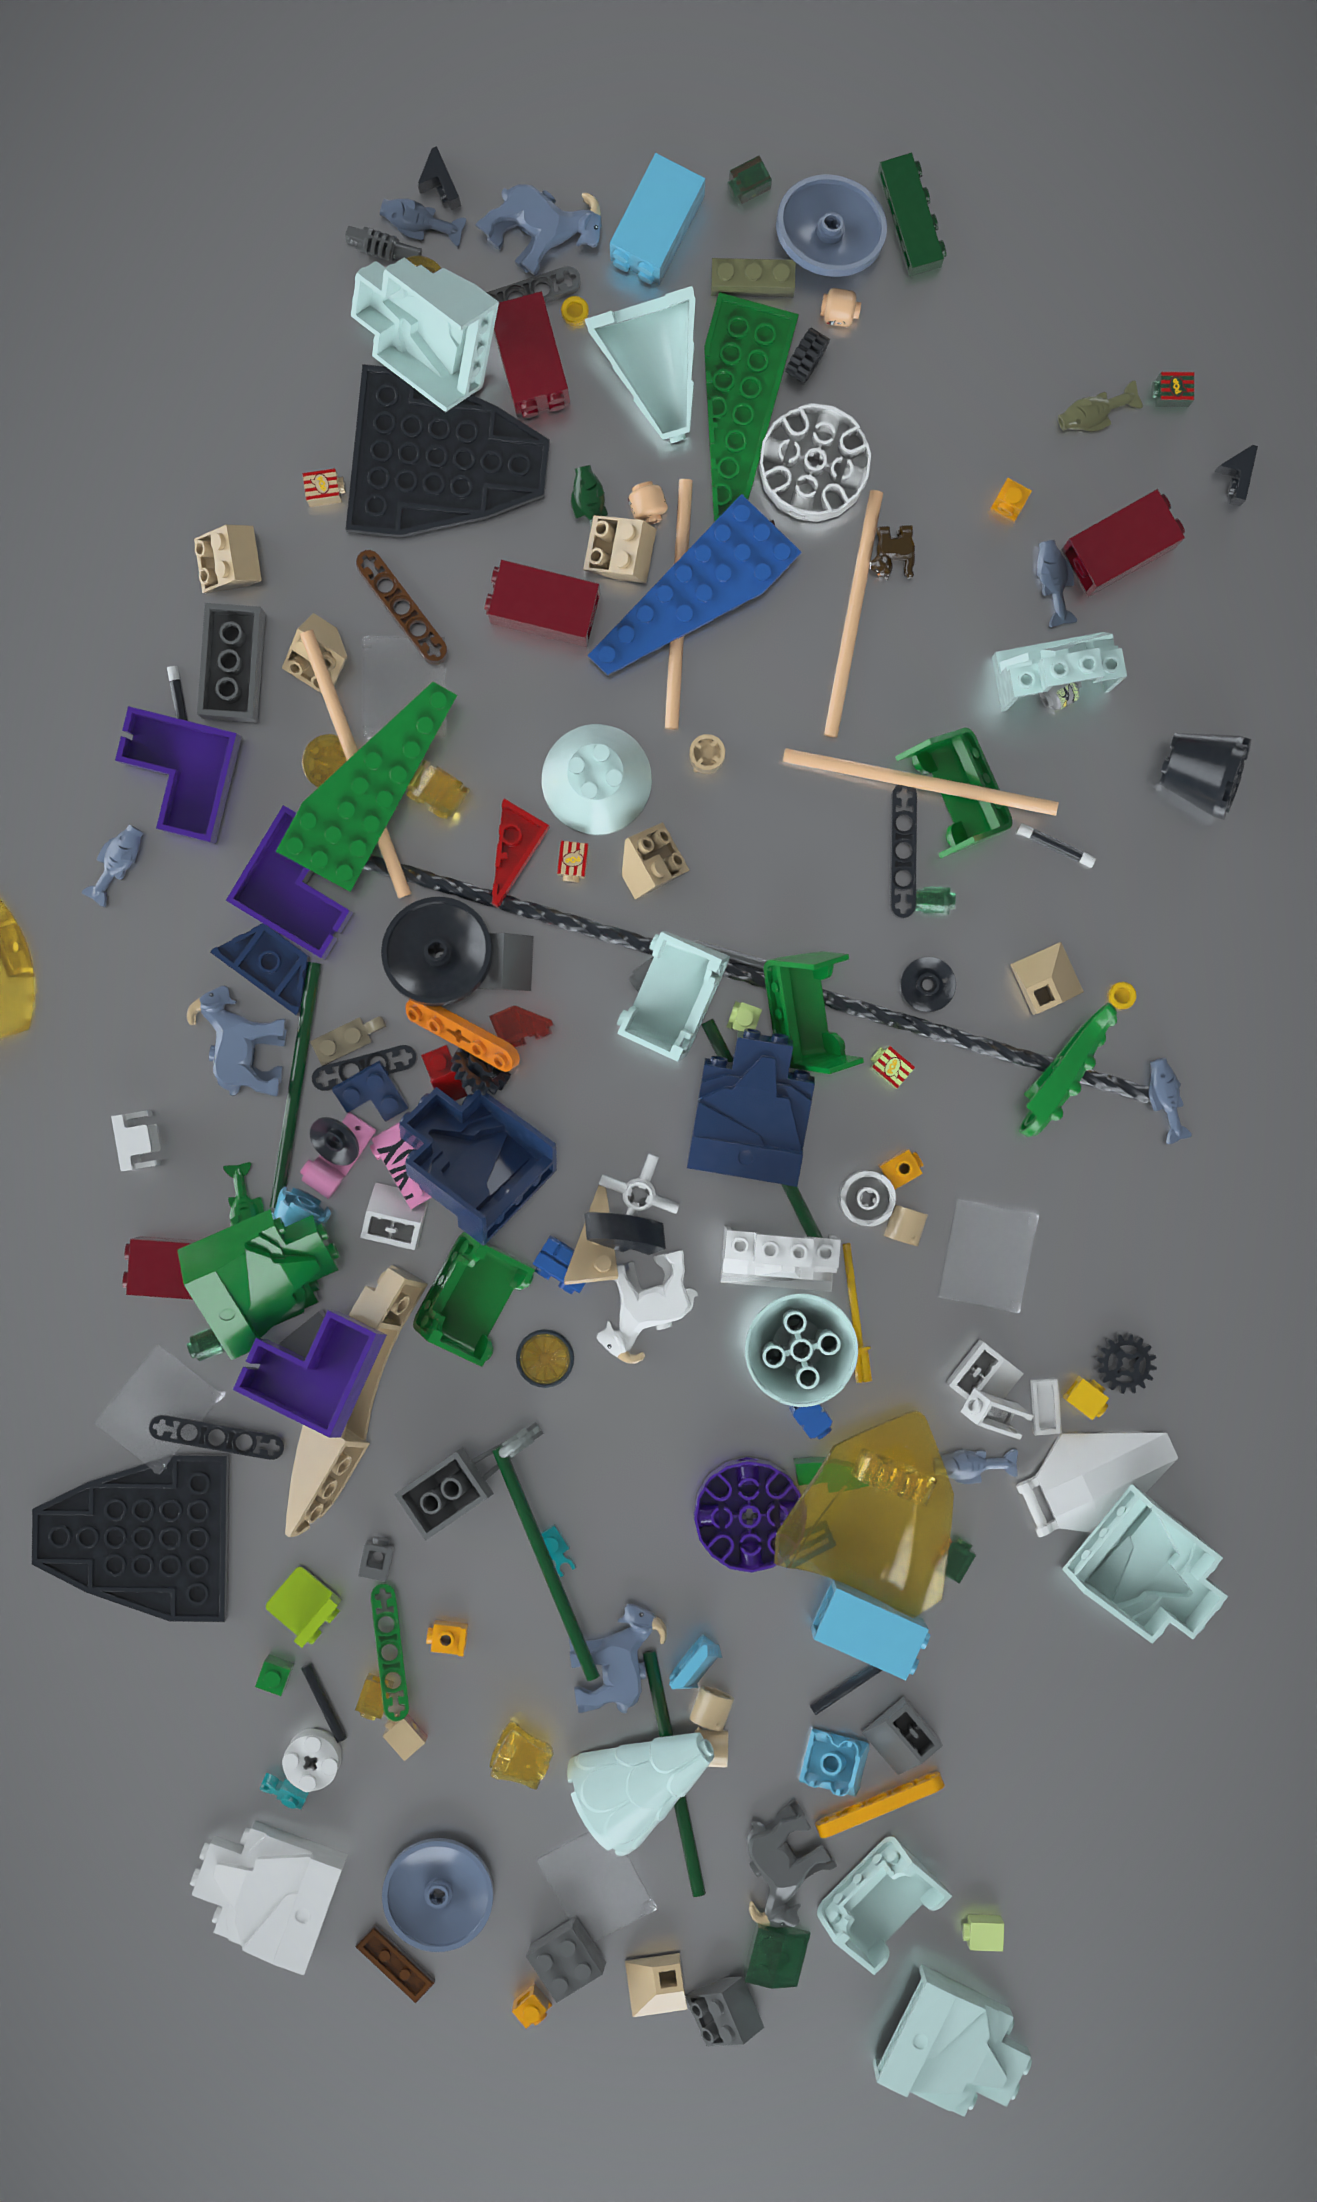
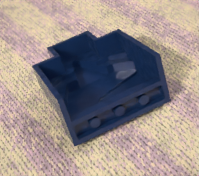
M747 1028L744 1029V1032L738 1031L733 1062H727L728 1059L721 1056H711V1059L705 1058L687 1168L798 1187L803 1160V1147L815 1086V1076H810L809 1072L803 1070H794L793 1073L789 1072L793 1040L788 1039L787 1035L773 1033L772 1036L761 1035L759 1030Z
M436 1087L430 1094H425L420 1099L418 1106L412 1112L405 1113L399 1122L400 1138L415 1148L406 1158L407 1176L419 1184L423 1191L454 1213L458 1218V1227L483 1246L557 1171L556 1143L490 1094L486 1093L483 1096L480 1090H477L474 1094L467 1095L461 1106Z

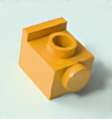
M1007 478L991 510L1015 522L1032 490Z
M435 1620L434 1627H428L426 1644H431V1652L455 1654L463 1657L466 1649L468 1624ZM448 1635L451 1638V1642L443 1643L441 1637Z
M534 1983L513 2001L512 2012L523 2026L528 2028L531 2024L538 2025L547 2016L546 2012L552 2006V2003Z

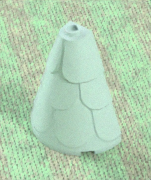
M692 286L615 312L609 311L585 319L588 332L613 365V370L634 396L633 401L663 440L669 438L670 444L686 439L685 433L690 432L694 391V382L692 381L693 331L696 299Z
M700 1732L654 1738L650 1742L619 1745L616 1748L580 1753L569 1760L567 1778L568 1782H573L575 1792L571 1793V1796L589 1832L606 1850L609 1851L613 1848L616 1850V1855L625 1856L639 1848L656 1825L666 1817L680 1797H684L712 1762L715 1755L711 1743L704 1739Z

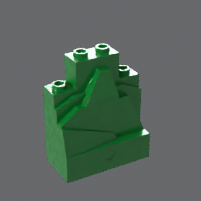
M271 1209L178 1249L184 1286L231 1360L249 1353L255 1339H261L273 1326L303 1314L305 1308L319 1303L316 1291L320 1290V1286L317 1280L339 1270L336 1259L340 1258L339 1252L333 1242L328 1243L327 1239H329L324 1224L318 1225L313 1215L285 1227L281 1217L276 1219Z

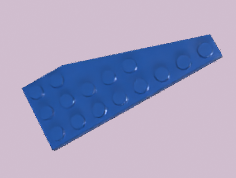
M741 494L588 654V657L609 676L641 657L662 648L675 639L683 637L726 612L732 611L743 603L762 595L802 552Z

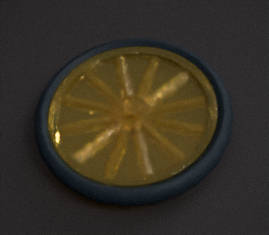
M543 1329L530 1333L522 1340L516 1352V1364L520 1375L528 1383L541 1388H549L561 1384L567 1379L574 1365V1353L570 1343L563 1335L553 1330Z

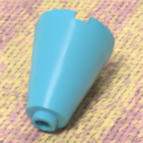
M283 1187L277 1199L274 1216L276 1219L281 1217L285 1227L311 1215L314 1216L319 1225L321 1223L325 1224L328 1221L331 1211L328 1207L324 1211L319 1206L321 1201L313 1195L297 1188H293L291 1192H288L287 1187Z

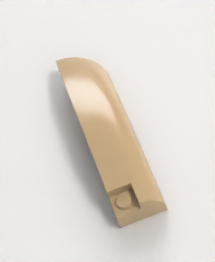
M391 1265L390 1268L380 1275L376 1288L365 1286L348 1315L387 1334L341 1438H329L305 1425L302 1427L289 1490L285 1535L288 1537H295L304 1533L310 1528L309 1523H313L318 1517L322 1518L342 1492L370 1444L366 1441L370 1415L387 1359L401 1329L428 1285L402 1268Z

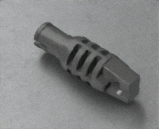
M348 226L345 234L346 243L357 246L356 249L365 254H371L387 261L406 258L415 266H418L420 262L422 248L401 243L396 236H391L368 227L359 229Z

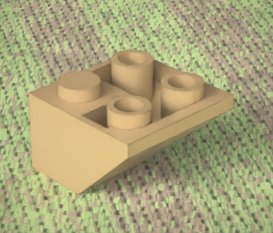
M313 613L297 629L282 669L322 694L300 634L313 629L334 686L345 663L347 654L337 628Z
M663 822L625 839L622 877L635 899L660 888L690 871Z
M1061 942L1010 964L1032 1015L1041 1013L1084 992Z
M680 1953L625 1961L633 2017L687 2010Z

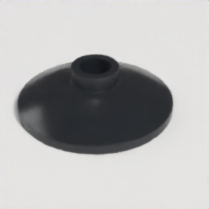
M935 957L916 959L906 967L902 974V995L906 1002L916 1010L922 1012L938 1011L944 1008L955 994V975L950 966L941 959ZM924 980L932 982L930 990L923 988L922 983Z
M322 1117L312 1124L310 1128L311 1142L324 1159L342 1166L349 1165L356 1160L359 1154V1144L354 1133L344 1123L334 1118Z

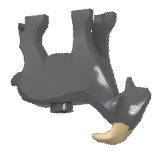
M795 1799L778 1812L775 1820L769 1825L765 1826L759 1821L753 1822V1829L747 1837L749 1855L753 1860L749 1863L750 1867L757 1877L762 1875L770 1887L764 1912L759 1911L753 1901L749 1904V1912L752 1919L760 1925L776 1928L797 1926L800 1922L797 1911L801 1905L796 1904L789 1907L786 1903L809 1876L820 1870H831L837 1867L828 1850H825L823 1845L797 1859L792 1848L786 1842L789 1834L795 1830L808 1831L811 1829V1826L804 1817V1812Z

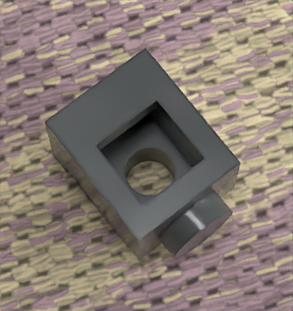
M373 1537L372 1541H366L358 1576L386 1582L394 1545L389 1544V1539ZM375 1552L382 1553L383 1559L381 1561L374 1559L373 1554Z

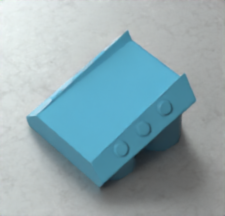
M702 1634L670 1674L669 1685L671 1688H699L697 1683L717 1658H723L719 1644H715Z
M813 1728L799 1782L806 1783L814 1788L829 1789L838 1796L848 1794L856 1797L861 1787L860 1784L870 1750L869 1743Z

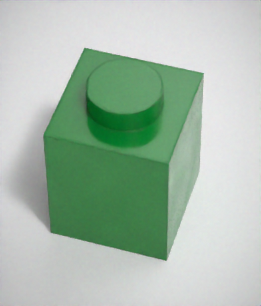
M269 1654L264 1660L255 1687L282 1696L295 1663Z

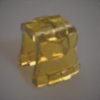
M510 1721L502 1730L492 1752L489 1766L492 1768L490 1777L497 1780L517 1782L537 1790L541 1782L540 1780H543L549 1768V1762L554 1754L553 1748L550 1744L527 1733L519 1724Z

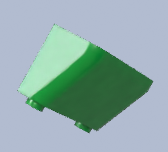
M463 1232L455 1241L418 1309L413 1321V1328L427 1342L483 1367L485 1361L490 1359L494 1350L492 1340L488 1337L512 1291L514 1289L520 1291L531 1284L535 1269L489 1243H486L484 1246L466 1232Z

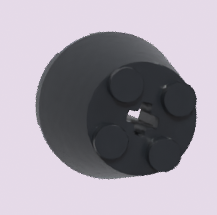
M1175 732L1170 746L1172 749L1170 757L1166 756L1162 765L1161 772L1163 774L1160 784L1213 817L1225 820L1226 812L1229 813L1242 778L1241 775L1245 765L1244 760L1248 758L1251 739L1234 735L1179 734Z

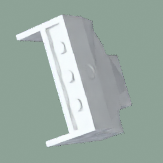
M724 1225L720 1282L832 1292L833 1273H837V1268L839 1267L841 1240L832 1234H829L828 1238L762 1235L757 1232L733 1231L730 1226Z
M257 1821L253 1823L251 1829L245 1828L240 1842L242 1845L217 1836L213 1837L210 1844L205 1842L199 1859L204 1860L201 1870L195 1869L190 1885L194 1886L191 1896L219 1905L212 1920L213 1923H216L213 1933L240 1944L242 1951L273 1965L304 1975L348 1854Z

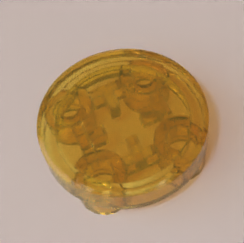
M325 734L318 736L306 746L303 752V772L307 779L316 787L323 784L347 761L338 735Z

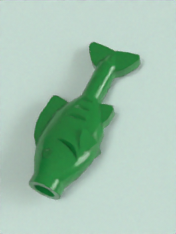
M251 1162L223 1166L225 1173L234 1180L236 1197L228 1198V1203L231 1207L229 1213L231 1226L264 1212L261 1197L251 1199L247 1195L244 1176L249 1172Z

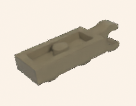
M382 1016L376 1017L365 1024L361 1017L310 1041L321 1065L325 1066L372 1043L370 1034L386 1027Z

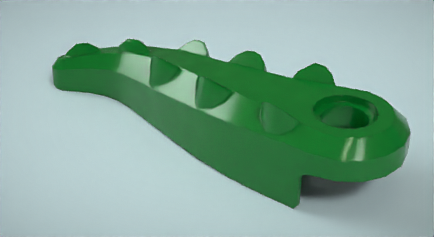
M1106 1003L1082 1025L1048 1068L1024 1093L1030 1100L1026 1105L1030 1111L1024 1118L1019 1132L1026 1137L1038 1135L1051 1120H1060L1063 1117V1104L1070 1096L1080 1093V1080L1086 1070H1091L1095 1067L1096 1060L1094 1054L1097 1048L1106 1042L1105 1033L1108 1028L1117 1023V1010L1111 1003Z

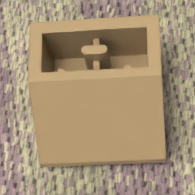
M594 515L583 570L621 581L646 583L657 529L644 520Z
M226 524L194 538L202 593L244 588L262 581L253 526Z

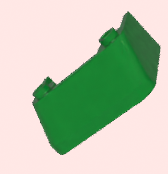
M967 727L929 738L895 756L897 761L912 757L914 768L924 775L932 773L935 778L1000 790L976 735ZM941 793L954 824L948 826L946 834L947 842L951 847L938 853L940 859L1010 829L1013 820L1008 807Z
M820 951L777 957L765 962L764 978L773 1033L787 1035L788 1039L793 1040L789 1068L832 1074L864 1063L863 1057L846 1055L844 1040L837 1033L828 1031L821 980L831 977L834 964L849 960V954Z

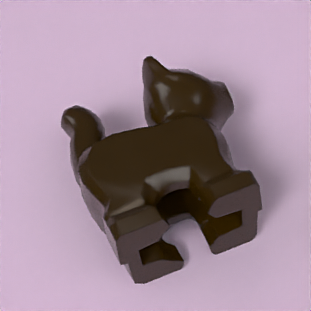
M912 525L900 526V530H896L899 537H891L889 526L877 527V555L870 561L869 567L878 577H884L885 580H888L893 569L891 560L905 561V576L907 578L914 576L915 545L912 539Z

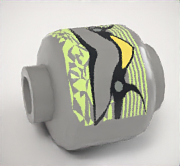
M1079 681L1052 686L1048 692L1038 694L1047 708L1052 707L1054 710H1061L1078 700L1080 695L1079 688L1082 685Z

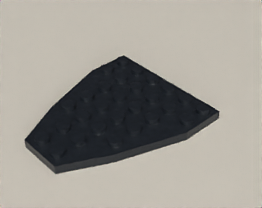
M362 364L345 530L352 533L402 538L488 519L541 499L545 496L550 439L498 406L474 395H470L445 412L389 368Z
M171 1454L90 1480L33 1508L32 1565L86 1593L169 1622H225L227 1615L228 1455Z

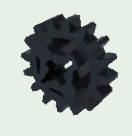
M459 1047L451 1059L453 1063L451 1071L457 1072L454 1077L455 1080L462 1079L464 1081L462 1087L465 1088L469 1085L472 1093L480 1090L481 1094L485 1096L489 1090L491 1094L495 1095L497 1090H503L511 1076L509 1071H501Z
M1131 1333L1127 1334L1126 1339H1123L1121 1334H1116L1115 1342L1109 1338L1106 1339L1109 1346L1107 1348L1099 1347L1103 1356L1095 1357V1360L1102 1365L1096 1368V1372L1104 1373L1100 1380L1103 1383L1110 1381L1108 1388L1111 1390L1119 1386L1118 1389L1121 1394L1125 1393L1126 1388H1129L1131 1393H1136L1137 1385L1145 1389L1146 1386L1143 1381L1145 1379L1152 1381L1153 1377L1149 1372L1150 1370H1157V1367L1151 1364V1361L1156 1359V1355L1148 1354L1152 1348L1151 1345L1146 1344L1142 1346L1144 1339L1141 1337L1133 1341L1134 1338ZM1130 1345L1136 1347V1349L1127 1352L1120 1346ZM1112 1354L1113 1362L1112 1365L1108 1367L1109 1357ZM1123 1358L1130 1360L1129 1369L1121 1367L1123 1366ZM1142 1360H1144L1143 1369H1142V1371H1141V1373H1140V1372H1139L1140 1362H1141ZM1125 1375L1128 1376L1131 1379V1381L1123 1382L1116 1380V1378Z

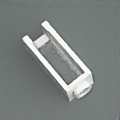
M976 1388L973 1389L961 1410V1413L976 1425L1017 1439H1021L1022 1434L1009 1424L1013 1416L1017 1414L1030 1421L1033 1418V1415L1017 1402L1013 1403L979 1391Z

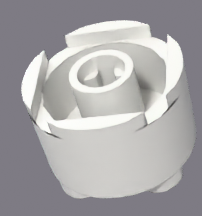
M861 1170L852 1173L843 1181L839 1189L838 1201L843 1214L852 1222L861 1226H876L891 1216L896 1203V1192L892 1183L884 1175L871 1170ZM864 1191L874 1195L871 1198L872 1203L870 1205L860 1202Z
M310 1728L299 1732L290 1742L282 1760L283 1770L291 1784L304 1792L320 1790L329 1785L335 1778L341 1764L342 1750L340 1743H337L333 1734L326 1730ZM308 1757H316L318 1760L316 1763L314 1761L309 1762Z

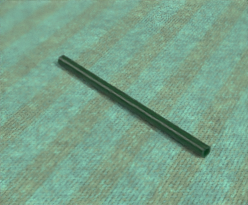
M308 962L270 1208L276 1207L281 1189L287 1187L322 964Z
M714 1019L701 1024L716 1056L727 1058V1062H733V1057ZM781 1184L807 1237L823 1238L798 1187Z
M503 1445L492 1449V1453L586 1680H595L600 1677V1674L509 1456L506 1458L499 1456V1450Z
M648 1650L642 1654L659 1736H673L656 1650ZM685 1795L676 1802L674 1809L692 1896L701 1897L706 1894Z

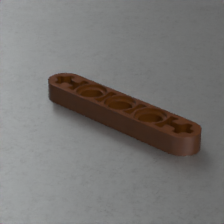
M372 550L362 551L356 559L360 575L425 661L432 665L443 663L447 657V646L381 557ZM365 559L369 561L375 560L373 562L374 568L378 572L375 577L369 567L363 568ZM383 579H388L392 581L393 588L389 592H381L377 587L378 583ZM398 601H406L410 605L409 611L405 614H398L394 610L395 604ZM414 623H423L426 626V632L421 636L413 635L410 628ZM430 635L434 636L430 638L431 644L435 648L441 647L439 650L440 656L438 657L434 654L428 655L430 648L425 641Z

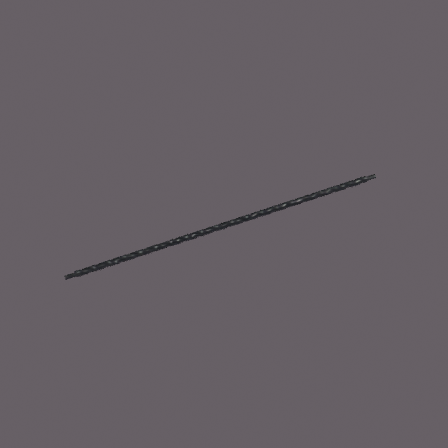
M371 854L363 869L373 870L390 877L384 859ZM401 864L407 882L416 883L442 893L457 895L482 905L495 907L492 905L493 895L490 889L479 888L470 883L450 877L438 876L430 871ZM506 895L499 906V909L509 913L540 920L546 924L569 931L580 932L609 943L621 944L627 948L650 955L653 953V950L650 949L653 938H645L634 932L603 925L574 914L562 913L537 903L521 901L510 895ZM728 962L723 977L745 981L751 985L766 989L763 971ZM823 989L825 1006L857 1017L869 1018L877 1023L897 1029L910 1030L924 1037L952 1043L958 1047L981 1054L993 1055L1001 1060L1025 1067H1033L1042 1072L1054 1060V1058L1015 1048L989 1038L974 1036L962 1030L934 1024L922 1018L894 1012L882 1006L851 999ZM1091 1069L1086 1070L1080 1080V1083L1117 1092L1122 1096L1145 1103L1150 1101L1149 1086L1139 1085L1126 1079L1098 1073Z

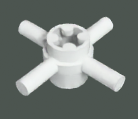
M648 1154L640 1177L631 1179L627 1184L602 1174L599 1185L623 1194L624 1202L628 1206L626 1215L637 1216L639 1211L646 1210L652 1205L675 1214L677 1213L680 1204L656 1195L655 1187L650 1182L659 1157ZM633 1188H643L648 1193L647 1198H641L639 1202L635 1201V1195L631 1193Z

